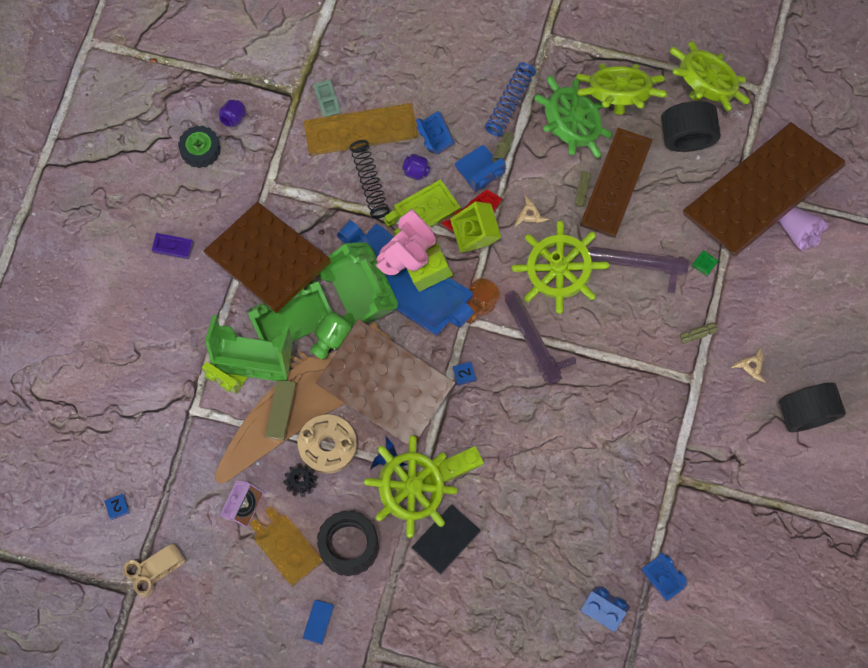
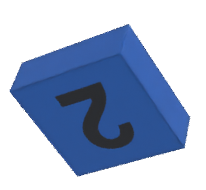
M471 362L453 366L457 386L476 381Z
M123 494L104 500L111 520L130 513Z

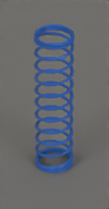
M525 62L518 64L516 72L513 73V78L509 80L510 84L506 86L507 90L503 91V96L500 97V102L496 105L497 108L493 109L494 114L490 115L491 120H488L485 124V129L490 134L497 137L503 135L502 129H506L504 123H509L507 117L513 116L510 111H516L513 105H519L516 99H522L519 93H526L522 87H529L527 82L532 81L530 76L536 74V70L532 65ZM522 68H526V69L530 70V71L533 72V73H529V72L523 70ZM517 74L521 79L514 78V75ZM519 74L527 76L530 80L524 79ZM514 79L518 85L511 84V81ZM516 80L524 82L527 86L520 84ZM511 85L515 91L508 90V86ZM512 85L521 88L524 92L517 90ZM507 91L512 97L505 96V92ZM509 91L518 94L521 98L514 96ZM504 97L509 103L502 102L501 99ZM506 97L515 100L518 104L509 101ZM501 103L506 109L499 108L498 104ZM503 103L512 106L514 110L506 107ZM498 109L503 115L496 114L495 110ZM500 109L507 111L511 116L503 113ZM495 115L500 121L493 120L492 116ZM497 115L504 117L508 122L500 119ZM495 122L502 124L504 127L497 125ZM490 126L499 130L500 133L494 131Z

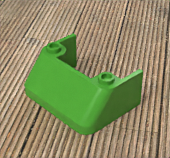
M213 315L205 339L211 365L226 374L271 381L287 380L292 349L289 326H285L283 334L274 336L272 342L237 337L232 327L220 326L217 315Z

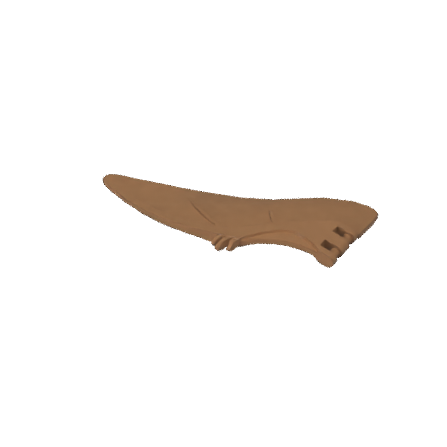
M375 321L369 325L392 341V338L385 331L382 332L378 328L379 325ZM301 351L298 354L303 357L302 359L291 355L290 359L298 363L290 362V367L294 369L289 372L286 381L296 382V388L284 441L265 437L276 388L275 385L250 412L230 442L215 473L216 482L220 484L228 482L277 446L300 432L303 426L312 418L326 415L346 405L316 384L337 351L329 353L323 360L317 356L308 357Z

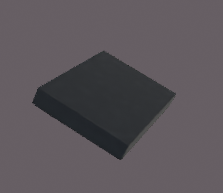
M452 504L441 515L445 521L444 526L440 527L434 522L411 547L416 554L440 575L481 532L477 526Z

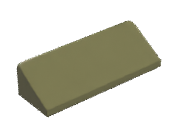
M277 381L265 433L266 438L284 441L296 382Z

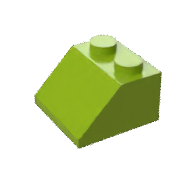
M474 202L450 218L461 253L489 246L502 238L492 205L489 203Z
M439 243L426 250L428 256L427 264L417 271L407 269L419 292L453 276Z

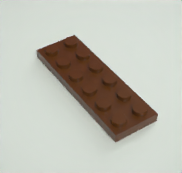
M617 128L580 226L616 238L653 139Z

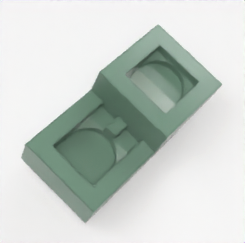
M331 79L313 84L323 118L341 113Z

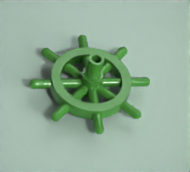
M548 76L546 80L554 93L548 99L539 94L534 97L536 102L545 106L549 124L545 125L543 130L545 132L552 131L555 136H559L568 143V153L571 156L575 155L576 147L588 146L596 158L601 157V152L594 141L599 135L606 138L613 136L611 131L602 127L601 116L598 111L603 108L602 102L594 104L587 95L578 96V79L572 81V87L560 88L553 76Z

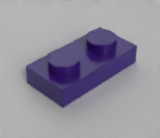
M156 233L152 252L189 259L194 242L192 239Z

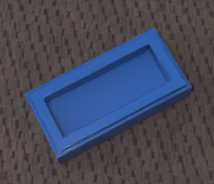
M314 600L303 640L320 645L323 644L334 605Z

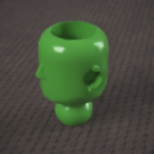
M329 312L325 317L322 316L316 324L317 329L315 331V336L319 341L311 347V353L322 360L328 356L330 347L338 349L351 331L352 324L335 312Z

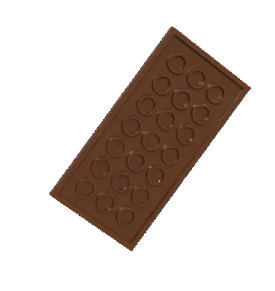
M790 122L683 210V215L737 256L843 168L845 160Z

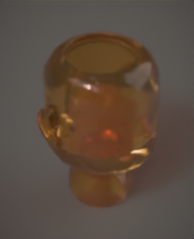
M486 278L476 279L469 288L473 292V297L466 304L472 308L474 314L466 322L468 324L474 323L477 320V315H486L488 312H491L500 297L498 287Z

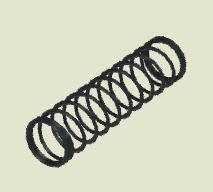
M358 140L353 142L349 149L352 151L351 155L356 164L355 168L358 171L360 183L363 184L362 189L365 190L364 196L367 197L366 202L369 203L370 215L374 219L382 218L389 214L390 209L388 204H380L386 198L379 197L384 194V191L378 190L382 187L381 184H375L379 182L380 178L374 177L378 174L377 171H371L375 169L376 165L370 164L374 161L373 158H368L372 154V152L367 151L370 148L367 140ZM366 143V145H362L357 147L356 149H352V147L357 144ZM354 152H355V153H360V154L357 155L356 157H354V155H353ZM370 153L368 156L357 158L362 154ZM356 159H363L358 164L355 162ZM372 159V161H370V162H368V163L360 164L361 162H363V161H365V160ZM358 165H359V166L366 165V166H364L363 168H361L360 170L357 168ZM374 166L372 169L363 170L366 167ZM360 172H367L363 176L359 174ZM376 172V174L372 176L364 177L369 173ZM362 178H371L364 183L361 181ZM378 179L373 183H367L370 180ZM374 184V185L368 187L367 189H364V187H363L364 185ZM380 185V187L376 189L368 190L371 187ZM366 191H375L368 196L366 195ZM377 192H382L380 195L371 196ZM379 197V198H376V199L372 200L371 202H368V200H367L368 198ZM383 198H384V200H382V201H380V202L372 203V202H374V201H376V200H378V199H383ZM370 204H379L373 209L370 208ZM388 210L383 214L373 215L377 211Z

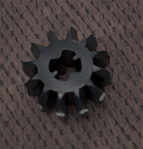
M297 463V469L294 470L292 466L289 467L291 473L287 472L284 474L287 479L283 482L284 485H287V492L293 491V496H297L298 492H300L301 497H304L305 491L311 494L310 488H316L314 481L317 480V476L313 475L314 469L308 470L307 464L301 468L300 464ZM303 477L304 481L297 483V479L300 480Z

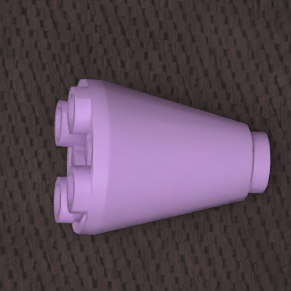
M794 207L779 220L794 244L802 251L811 246L816 247L821 242L820 236L829 226L821 217L798 207Z

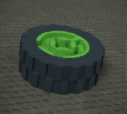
M203 125L190 127L179 138L178 146L181 157L191 167H208L220 155L221 147L218 137L209 127L207 128Z

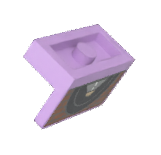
M236 480L219 516L224 519L233 520L243 527H248L264 493L248 482Z

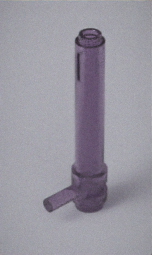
M592 246L587 248L592 262H608L612 265L664 271V273L670 274L668 293L675 294L677 275L682 276L688 273L689 259H685L682 256L675 258L673 255L660 256Z
M514 290L506 293L505 302L537 361L539 371L543 373L544 381L549 385L559 382L562 379L560 369L576 364L575 357L573 356L556 363L554 357L548 352L519 294Z

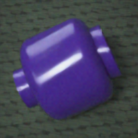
M238 100L226 101L218 112L219 120L227 127L237 126L246 115L243 103Z
M413 153L410 156H406L402 170H404L405 176L419 181L423 176H428L430 166H428L427 158Z

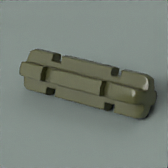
M581 172L575 198L576 206L584 207L591 178V173Z
M712 322L707 324V326L703 325L691 329L690 332H683L680 334L681 342L685 344L690 342V340L694 341L706 337L707 334H714L717 332V327Z

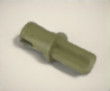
M505 132L501 142L497 144V150L492 157L493 162L500 158L504 160L506 154L510 152V146L514 140L512 132Z

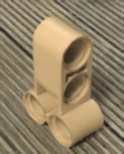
M170 544L140 564L135 560L127 561L123 566V573L129 581L134 582L133 588L137 595L141 598H148L154 592L153 584L180 567L185 562V558L175 544ZM131 568H138L136 574L129 575V570ZM141 584H149L146 591H139Z

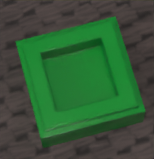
M703 250L692 264V267L708 277L719 260Z

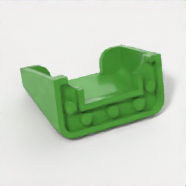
M365 242L345 243L328 256L331 263L318 275L326 282H333L347 312L342 317L352 324V328L358 319L369 324L397 309V299L385 274L376 266L377 257L369 244Z
M312 280L278 313L272 311L264 303L246 310L259 340L271 342L274 336L283 334L285 326L290 328L292 341L316 331V324L322 316L325 317L327 313L332 312L317 280Z

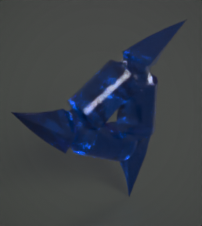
M385 436V448L393 457L397 456L395 446ZM380 453L378 456H375L371 469L379 464L385 465L387 463ZM402 462L399 465L402 467L408 464Z

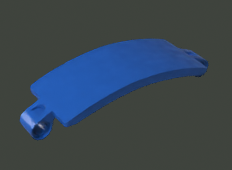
M351 220L337 233V237L344 244L357 242L369 244L376 257L380 254L382 247L394 237L378 224H375L364 235L359 226ZM406 267L395 275L385 274L398 302V307L395 310L434 335H438L449 322L461 328L474 314L472 308L466 304L473 297V292L451 278H447L419 292Z

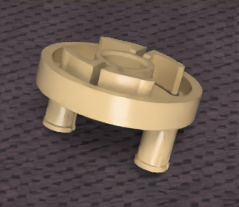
M320 415L312 418L303 426L298 436V451L302 461L310 469H314L318 473L332 474L343 470L351 463L356 453L357 441L353 428L347 421L335 415ZM332 439L335 443L334 448L331 451H323L320 448L322 440Z

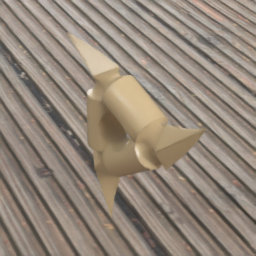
M525 196L527 205L521 210L520 215L518 214L515 227L522 221L539 223L550 219L540 216L535 203ZM531 211L533 215L528 216L527 212Z
M761 347L756 356L742 359L731 367H742L753 378L767 383L760 374L762 361H764ZM754 363L756 368H751L749 364Z

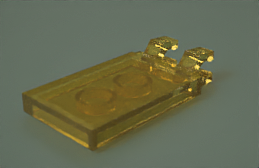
M270 506L265 510L266 515L272 521L270 525L263 529L256 519L249 524L257 534L255 536L257 545L290 586L293 587L321 565L323 560L288 517L283 516V514L279 517Z

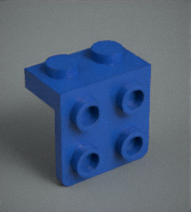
M481 145L455 163L456 169L475 192L485 188L495 179L500 178L506 171L504 160L500 158L493 162V155L485 145Z

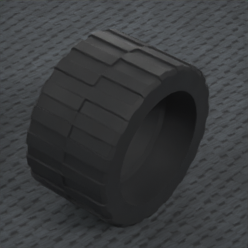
M706 101L683 102L669 107L661 115L665 146L672 151L690 152L702 150L720 140L721 133L717 108L712 103Z
M834 382L803 388L779 400L788 431L791 433L817 428L839 420L846 415L837 385Z
M351 510L341 511L332 514L321 525L317 535V546L324 564L332 572H336L341 576L359 575L373 565L378 555V537L374 525L363 514ZM344 527L358 528L363 531L367 538L366 550L361 556L353 560H340L330 551L329 543L331 537L336 531Z

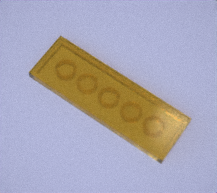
M412 103L304 121L309 156L350 150V145L358 140H367L369 146L418 138ZM366 143L357 144L353 146L352 149H356L359 146L366 145Z

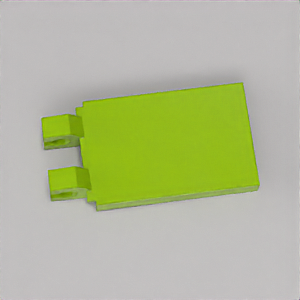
M440 179L395 204L394 210L384 216V223L387 227H390L413 209L431 228L454 215L455 212L461 210V207ZM399 228L394 231V236L401 231Z

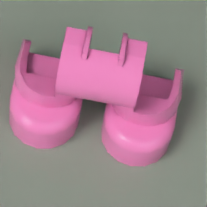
M413 209L400 218L398 228L401 231L380 250L376 266L385 274L395 275L405 267L411 271H417L428 262L426 250L436 243V238L432 229Z

